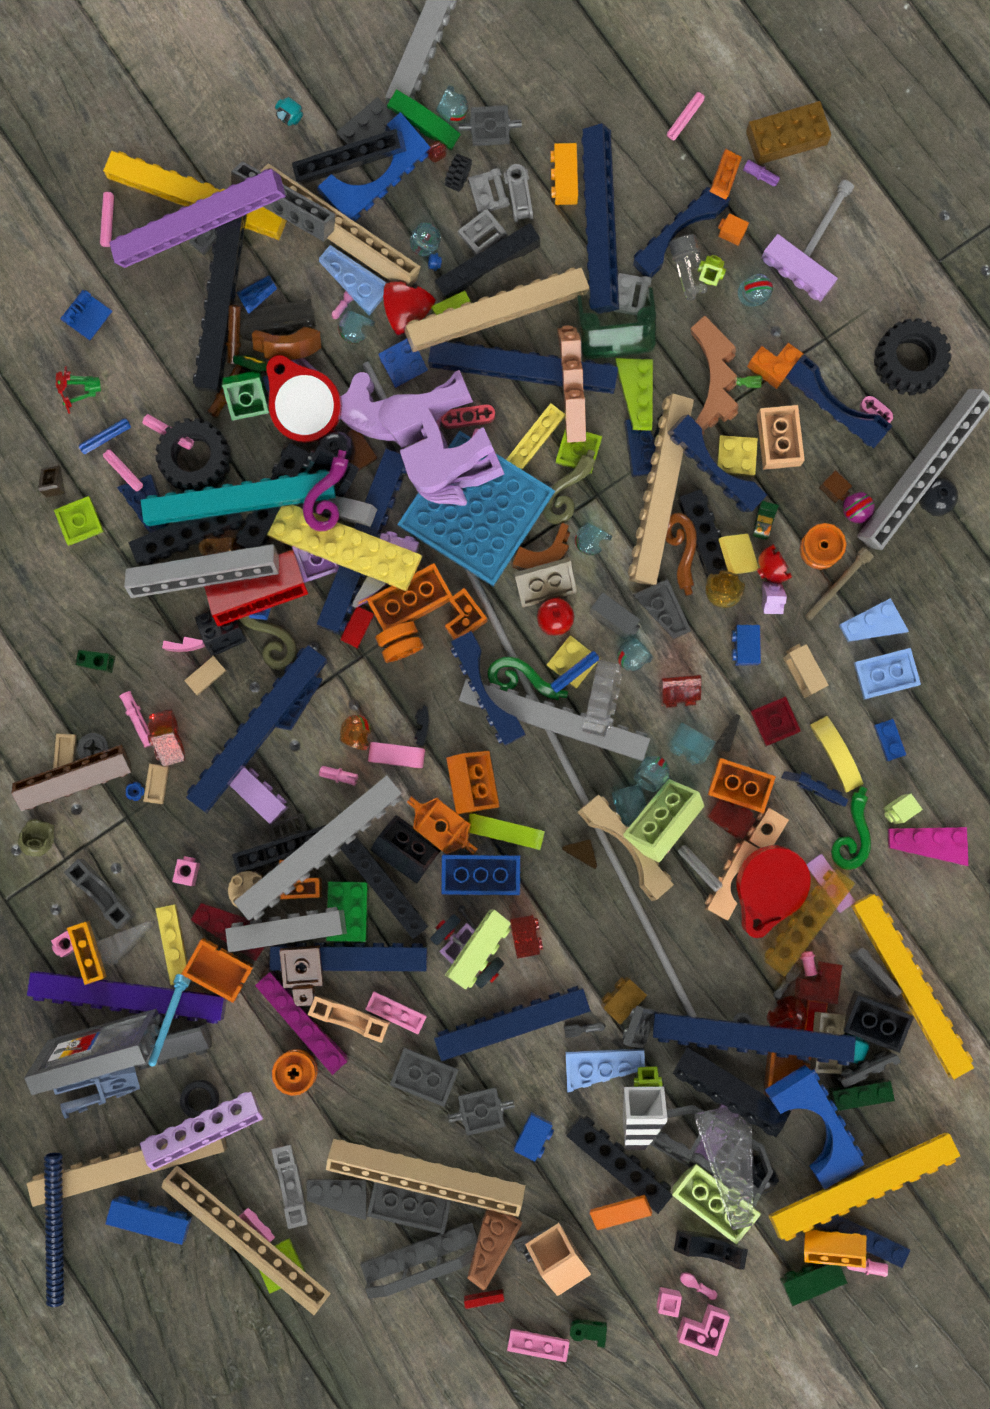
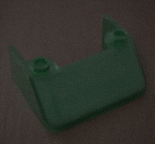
M653 287L648 289L646 297L647 307H642L637 313V322L600 326L597 315L594 313H583L581 295H578L576 311L583 356L588 359L653 351L656 345V311Z

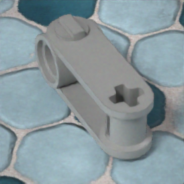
M513 164L503 174L505 184H508L514 222L525 218H530L531 220L533 219V211L527 182L529 180L528 170L520 164ZM519 174L521 177L515 179L512 175Z

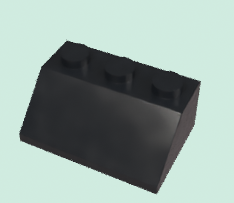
M397 815L380 833L370 851L416 884L441 852L438 847Z
M854 990L847 1008L843 1031L900 1053L914 1016L908 1010Z

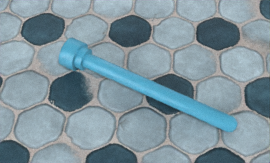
M181 974L175 976L173 982L175 984V991L148 1062L152 1067L157 1063L182 992L189 987L191 981Z

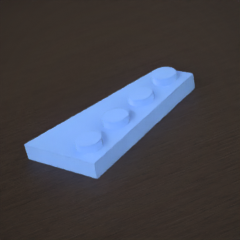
M644 1048L565 1052L567 1093L581 1087H589L591 1084L601 1081H609L611 1078L636 1073L637 1067H645Z

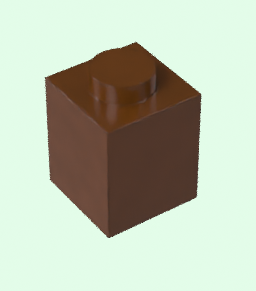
M835 470L819 489L836 503L839 499L841 501L845 500L850 494L848 490L852 485Z

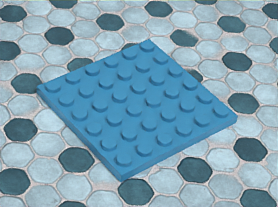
M459 430L448 448L461 446L469 441L471 437ZM498 454L496 455L504 475L479 486L462 488L467 499L465 506L434 503L418 493L397 524L406 532L493 587L555 493V490Z

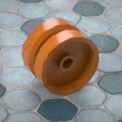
M823 523L814 526L801 540L799 548L801 558L808 566L814 569L822 570L831 567L845 553L846 539L844 534L832 524Z
M414 621L391 627L375 637L379 647H387L382 652L386 663L406 658L424 648L421 638L413 637L418 632Z
M291 1049L277 1059L272 1069V1079L276 1088L290 1096L306 1092L316 1081L318 1075V1064L314 1056L302 1049ZM294 1068H296V1072H299L298 1075L293 1073Z

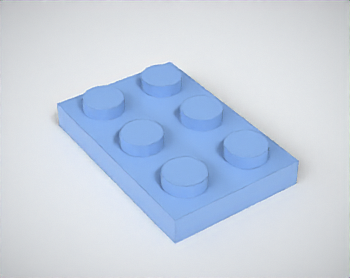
M911 648L854 662L864 700L921 685Z

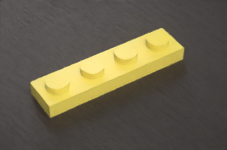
M550 403L506 460L523 470L564 419L565 413Z
M176 904L156 908L171 985H174L175 976L182 974L188 963Z

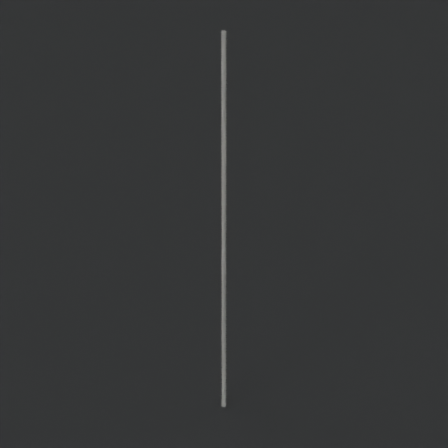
M365 362L363 367L373 381L374 389L379 399H387L370 362ZM465 569L508 657L517 658L477 576ZM514 668L527 695L537 698L528 678L520 670ZM545 730L582 805L585 806L589 800L556 734ZM594 828L687 1015L697 1017L605 832Z

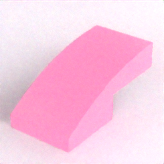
M184 637L183 644L163 641L162 646L164 650L172 652L194 651L205 647L203 640Z

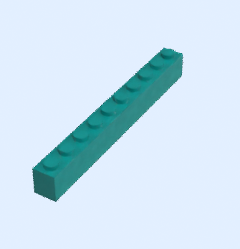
M319 470L316 472L317 474L310 475L309 473H299L296 477L285 475L280 476L276 480L264 478L256 483L244 481L241 482V485L225 484L222 485V488L216 489L214 487H205L202 491L196 492L195 490H185L182 494L170 492L162 497L150 495L146 499L141 500L143 522L147 526L304 503L309 491L329 472L328 470ZM333 485L324 491L316 501L336 498L335 486Z

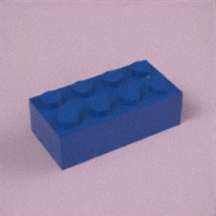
M442 855L441 894L520 895V856Z

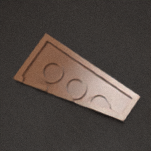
M486 1209L467 1279L482 1290L487 1288L523 1222L513 1215Z

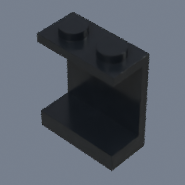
M318 446L315 452H310L302 469L305 470L304 473H309L311 467L318 471L328 470L330 472L333 457H337V455ZM348 462L343 477L338 481L341 485L336 496L343 497L359 470L358 467Z

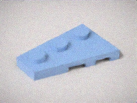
M891 598L839 625L848 642L909 632Z

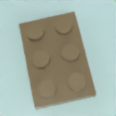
M569 557L514 573L522 608L545 602L551 598H559L577 593Z
M815 1012L813 1031L845 1035L843 1029L846 1014ZM813 1057L810 1060V1070L814 1069L816 1073L841 1074L842 1065L837 1064L838 1060L829 1059V1063L818 1062L817 1058Z

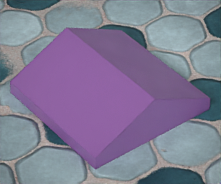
M292 546L304 582L338 571L339 564Z

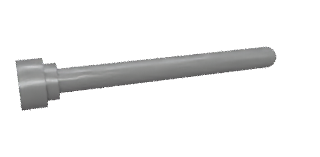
M841 180L839 183L836 198L804 251V254L808 257L812 254L844 197H847L853 191L854 185L851 182Z

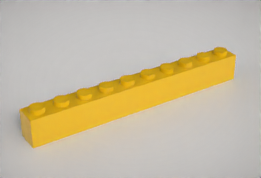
M111 151L103 170L110 180L185 207L195 204L197 200L206 199L215 192L226 190H219L207 182L204 184L200 183L190 176H187V178L183 177L174 170H164L157 164H147L140 158L133 159L121 151L118 153ZM261 207L247 214L245 228L279 240L287 220Z
M869 894L852 904L851 908L891 978L897 982L899 989L902 991L903 999L946 1074L954 1080L974 1069L971 1063L973 1059L969 1052H965L961 1046L963 1041L960 1036L954 1034L952 1030L953 1024L942 1013L943 1006L938 999H934L932 995L933 989L922 978L923 972L918 964L915 965L911 959L913 954L908 947L905 948L902 941L904 939L898 930L895 931L892 925L894 923L889 913L884 912L882 908L884 904L881 898L875 896V894Z
M942 1133L841 1180L825 1190L822 1189L768 1214L778 1238L788 1241L795 1238L796 1233L800 1231L805 1233L814 1229L813 1225L819 1222L825 1224L831 1221V1217L836 1214L839 1216L850 1212L849 1208L853 1206H864L868 1203V1199L873 1197L874 1199L881 1198L890 1189L892 1191L898 1190L907 1181H910V1183L915 1182L921 1178L920 1175L926 1172L927 1174H932L938 1171V1167L943 1164L948 1166L955 1163V1159L960 1157V1154L949 1133Z

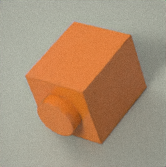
M729 213L727 218H722L718 229H720L718 237L739 246L749 222Z

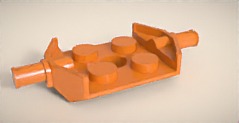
M412 796L407 803L415 809L416 814L413 828L446 855L460 848H465L472 855L476 853L478 848L469 842L470 822L468 823L440 801L438 797L424 804L419 803ZM438 821H443L446 824L444 832L437 830L436 824Z

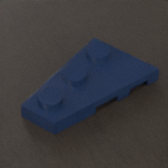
M630 419L625 420L632 477L647 476L651 472V458L656 450L653 435L650 430H633Z
M150 474L139 479L143 484V488L139 491H135L128 483L118 486L117 489L126 498V501L134 509L149 533L168 526L169 523L147 526L143 522L141 500L146 499L150 495L160 497L154 476Z
M784 771L781 777L786 781L798 782L797 786L803 789L814 790L815 795L835 805L845 807L848 799L842 796V792L836 789H828V785L822 781L817 780L815 782L811 780L812 776L805 772L798 774Z

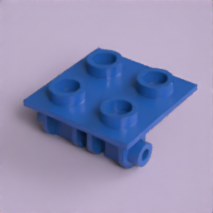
M82 290L60 320L88 340H91L113 311L92 297L88 291Z
M408 339L378 354L395 388L428 371L419 351L412 352Z

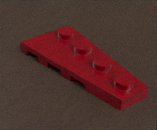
M203 903L200 904L191 918V921L226 943L225 929L232 928L231 924L243 922V926L250 925V921H252L243 916ZM265 947L241 950L240 952L257 961Z

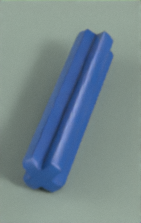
M126 418L122 419L79 444V449L83 454H87L130 429L129 421Z
M592 651L551 683L552 690L556 693L562 690L599 660L598 654Z

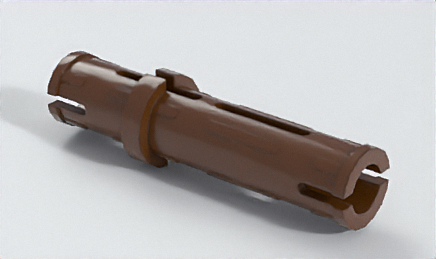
M229 305L228 341H226V346H228L227 363L234 364L233 356L239 355V347H241V306Z
M236 364L230 376L243 374L246 372V369H241L242 366ZM223 387L219 393H216L214 402L209 410H207L215 418H218L225 404L227 405Z

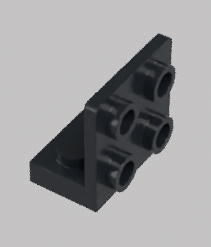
M211 610L195 617L203 643L212 657L247 641L237 620L217 626L212 617Z

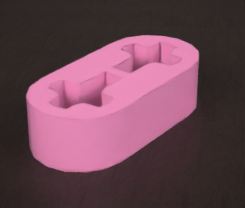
M865 397L860 403L861 412L868 414L879 413L880 416L886 414V421L891 423L893 419L892 412L875 397ZM871 402L873 404L872 408L867 409L866 405Z

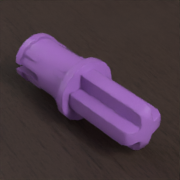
M751 160L747 161L743 171L756 177L758 181L761 179L772 186H776L780 180L779 176L766 170L765 166L761 167Z

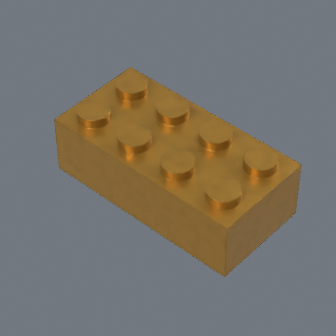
M820 101L750 121L746 130L757 165L825 146L832 135Z

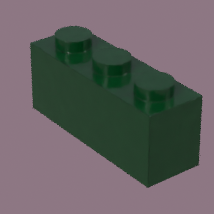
M886 1078L855 1083L847 1088L842 1086L828 1088L830 1100L835 1104L837 1111L895 1101L892 1083Z
M818 1263L806 1264L802 1266L801 1270L797 1272L789 1271L783 1275L784 1277L780 1278L792 1307L847 1284L841 1266Z

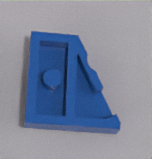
M268 275L236 293L246 311L250 313L277 288Z

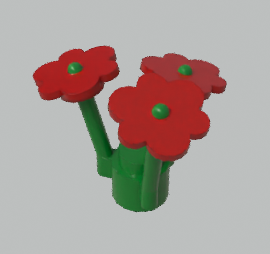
M65 366L64 375L61 371L56 373V388L58 393L61 394L63 405H65L68 414H70L69 408L72 407L71 403L88 397H94L96 392H101L99 377L71 375V372L67 371V366ZM83 384L84 391H88V393L69 399L68 396L64 397L62 393L67 385Z

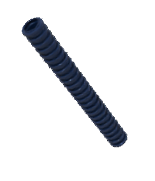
M56 1152L44 1156V1172L46 1173L44 1175L46 1179L44 1181L46 1185L44 1187L46 1191L44 1193L46 1197L44 1199L46 1203V1305L50 1307H58L64 1304L63 1168L61 1166L63 1164L61 1160L63 1156Z

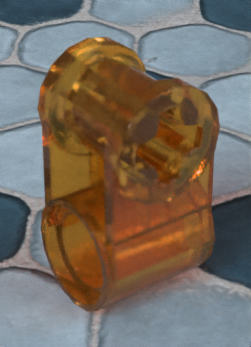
M236 538L205 539L199 544V551L203 556L236 551ZM210 545L212 549H210V553H207L205 549H208Z

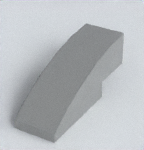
M337 496L334 499H328V501L333 502L338 507L339 519L371 527L377 512L373 505ZM324 509L323 514L331 516L330 510Z

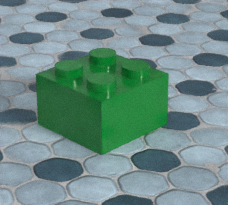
M261 371L223 378L222 387L232 421L269 413V401Z

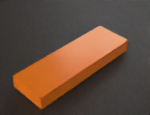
M727 149L724 150L709 192L725 200L727 199L742 158L741 156Z
M641 1195L591 1209L590 1215L596 1229L601 1230L652 1216V1210L646 1196Z

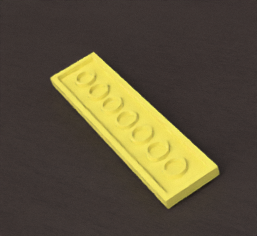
M294 505L281 506L267 534L272 539L407 591L422 559L421 554L338 522L330 530L315 531L306 523L303 509ZM313 513L318 521L324 522L328 520V518Z

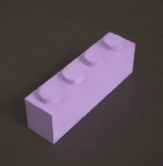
M779 234L768 245L761 257L765 264L770 267L773 266L781 276L788 277L797 288L804 289L812 299L819 300L820 302L838 279Z
M244 767L230 786L269 824H273L288 809L285 805L287 801L280 794L276 796L271 791L273 789L272 786L266 781L262 783L257 778L259 774L253 768L248 769Z

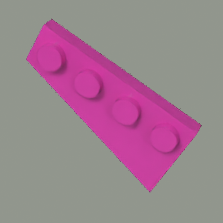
M967 827L888 829V848L969 866Z

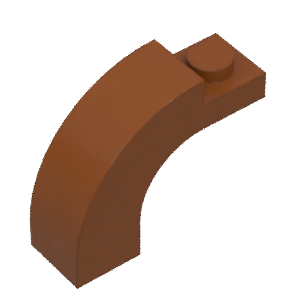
M305 326L298 332L286 336L271 335L258 330L252 333L253 350L264 353L266 359L282 355L290 360H296L310 356L321 348L320 331Z
M561 524L554 543L547 550L533 552L519 546L512 563V568L522 571L563 559L569 549V545L563 544V542L567 543L571 533L568 531L569 525Z

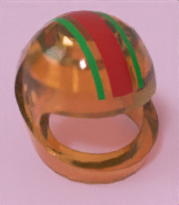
M361 715L347 717L341 724L340 741L350 747L367 750L370 745L367 738L372 733L370 722Z

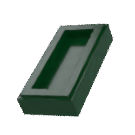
M249 355L233 356L234 364L255 371H267V361Z

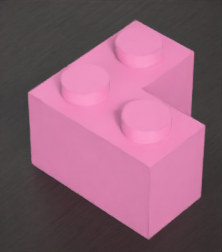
M710 1304L707 1306L702 1323L683 1316L676 1335L679 1343L717 1356L730 1316L726 1310Z

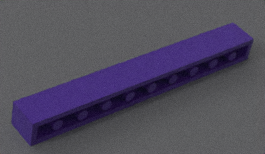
M34 971L30 972L27 996L33 997L32 1000L45 1001V998L52 999V1003L64 1004V1001L71 1002L73 1006H83V1003L91 1004L90 1007L96 1009L108 1006L112 1011H121L124 1008L129 1009V1013L139 1014L141 1011L157 1009L160 1015V1013L166 1014L175 989L108 980H98L84 985L82 977ZM185 990L182 992L173 1018L179 1019L180 1016H186L187 1020L199 1021V1018L206 1019L207 1023L218 1024V1021L224 1019L227 999L217 994Z

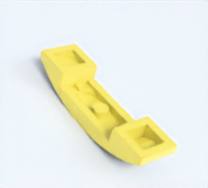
M828 716L810 724L817 740L821 742L833 764L845 792L847 793L863 785L860 773L848 748Z

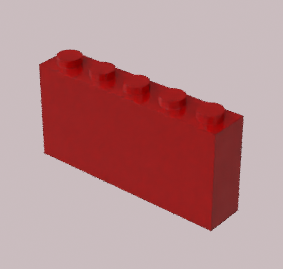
M293 550L279 554V574L204 586L211 614L217 626L308 594Z

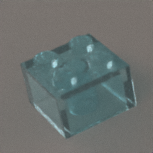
M681 723L677 726L667 746L670 747V752L677 756L684 755L687 757L686 761L696 766V764H702L706 761L716 742Z

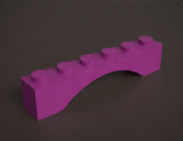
M274 971L268 973L255 985L332 1075L348 1062L349 1058L340 1047L321 1030L301 1006L295 1005L293 995L288 988H283V982Z

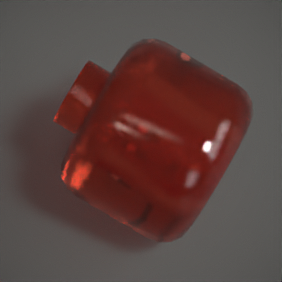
M440 141L429 144L431 148L427 153L429 154L428 158L432 162L436 163L446 157V146Z

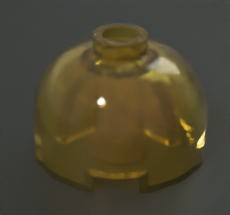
M720 571L719 574H710L708 576L705 594L713 605L719 608H730L741 600L745 590V583L738 579L739 576L729 571Z

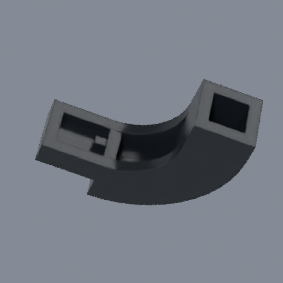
M677 1230L674 1251L688 1257H704L717 1260L736 1269L744 1270L748 1249L722 1237L694 1231Z

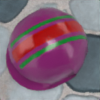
M858 492L846 497L843 504V513L849 521L864 523L874 514L875 504L868 494Z

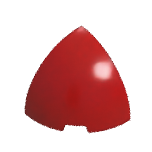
M389 282L384 286L383 300L385 312L397 336L405 333L406 325L410 321L422 320L432 309L431 307L436 301L425 289L419 286L416 289L406 286V282Z

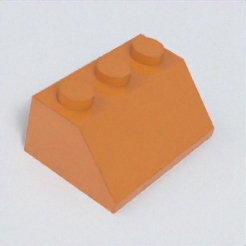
M489 751L462 753L446 758L457 814L499 807Z
M718 758L711 777L708 795L764 813L776 776Z

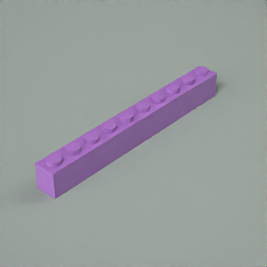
M273 169L264 170L257 176L248 177L239 184L229 186L226 190L215 192L206 199L197 200L195 204L182 207L175 213L166 214L163 218L151 221L144 227L133 229L126 235L116 237L115 240L109 242L114 262L126 268L286 197L281 176Z

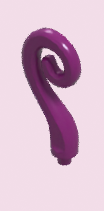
M338 451V456L333 457L330 472L309 491L304 500V519L310 528L315 531L330 530L339 519L338 507L333 502L325 500L319 502L316 506L318 514H321L324 509L330 510L331 516L324 522L318 521L314 517L313 506L319 495L343 477L349 461L345 459L346 451Z

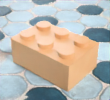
M798 405L760 408L757 413L763 470L801 466L805 460Z

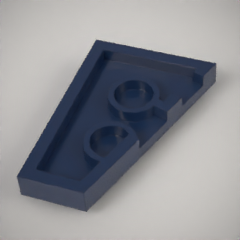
M316 677L276 728L292 731L321 684L322 678Z

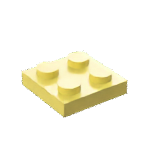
M720 435L717 465L729 475L754 477L758 438Z
M570 635L546 666L561 676L591 653V651ZM597 662L569 684L577 689Z

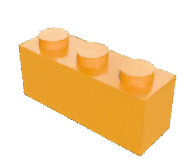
M577 143L554 144V151H550V162H554V169H551V180L555 181V186H551V198H555V205H576L578 202Z
M90 921L68 927L67 931L84 985L106 978L107 975Z
M819 1230L805 1232V1262L866 1268V1235Z

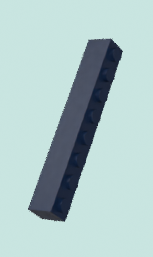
M295 942V946H287V943L271 946L270 970H281L280 948L307 946V942ZM325 942L314 943V946L320 945L322 971H427L428 947H423V943H412V947H404V943H392V947H384V943H373V946H365V943H353V946H345V943L341 942L334 943V946H326ZM303 963L296 965L301 971H304V968L307 967Z
M578 985L567 989V993L560 995V992H555L548 995L549 999L542 1001L541 998L530 1001L531 1005L525 1007L522 1004L511 1007L512 1011L510 1012L498 1011L493 1013L492 1018L486 1019L484 1016L475 1019L474 1024L467 1025V1023L457 1025L456 1030L450 1032L448 1029L437 1032L438 1036H435L434 1040L440 1059L444 1061L590 1012L584 989L579 988Z

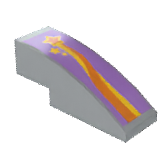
M367 576L352 606L356 608L368 602V598L383 591L389 584Z

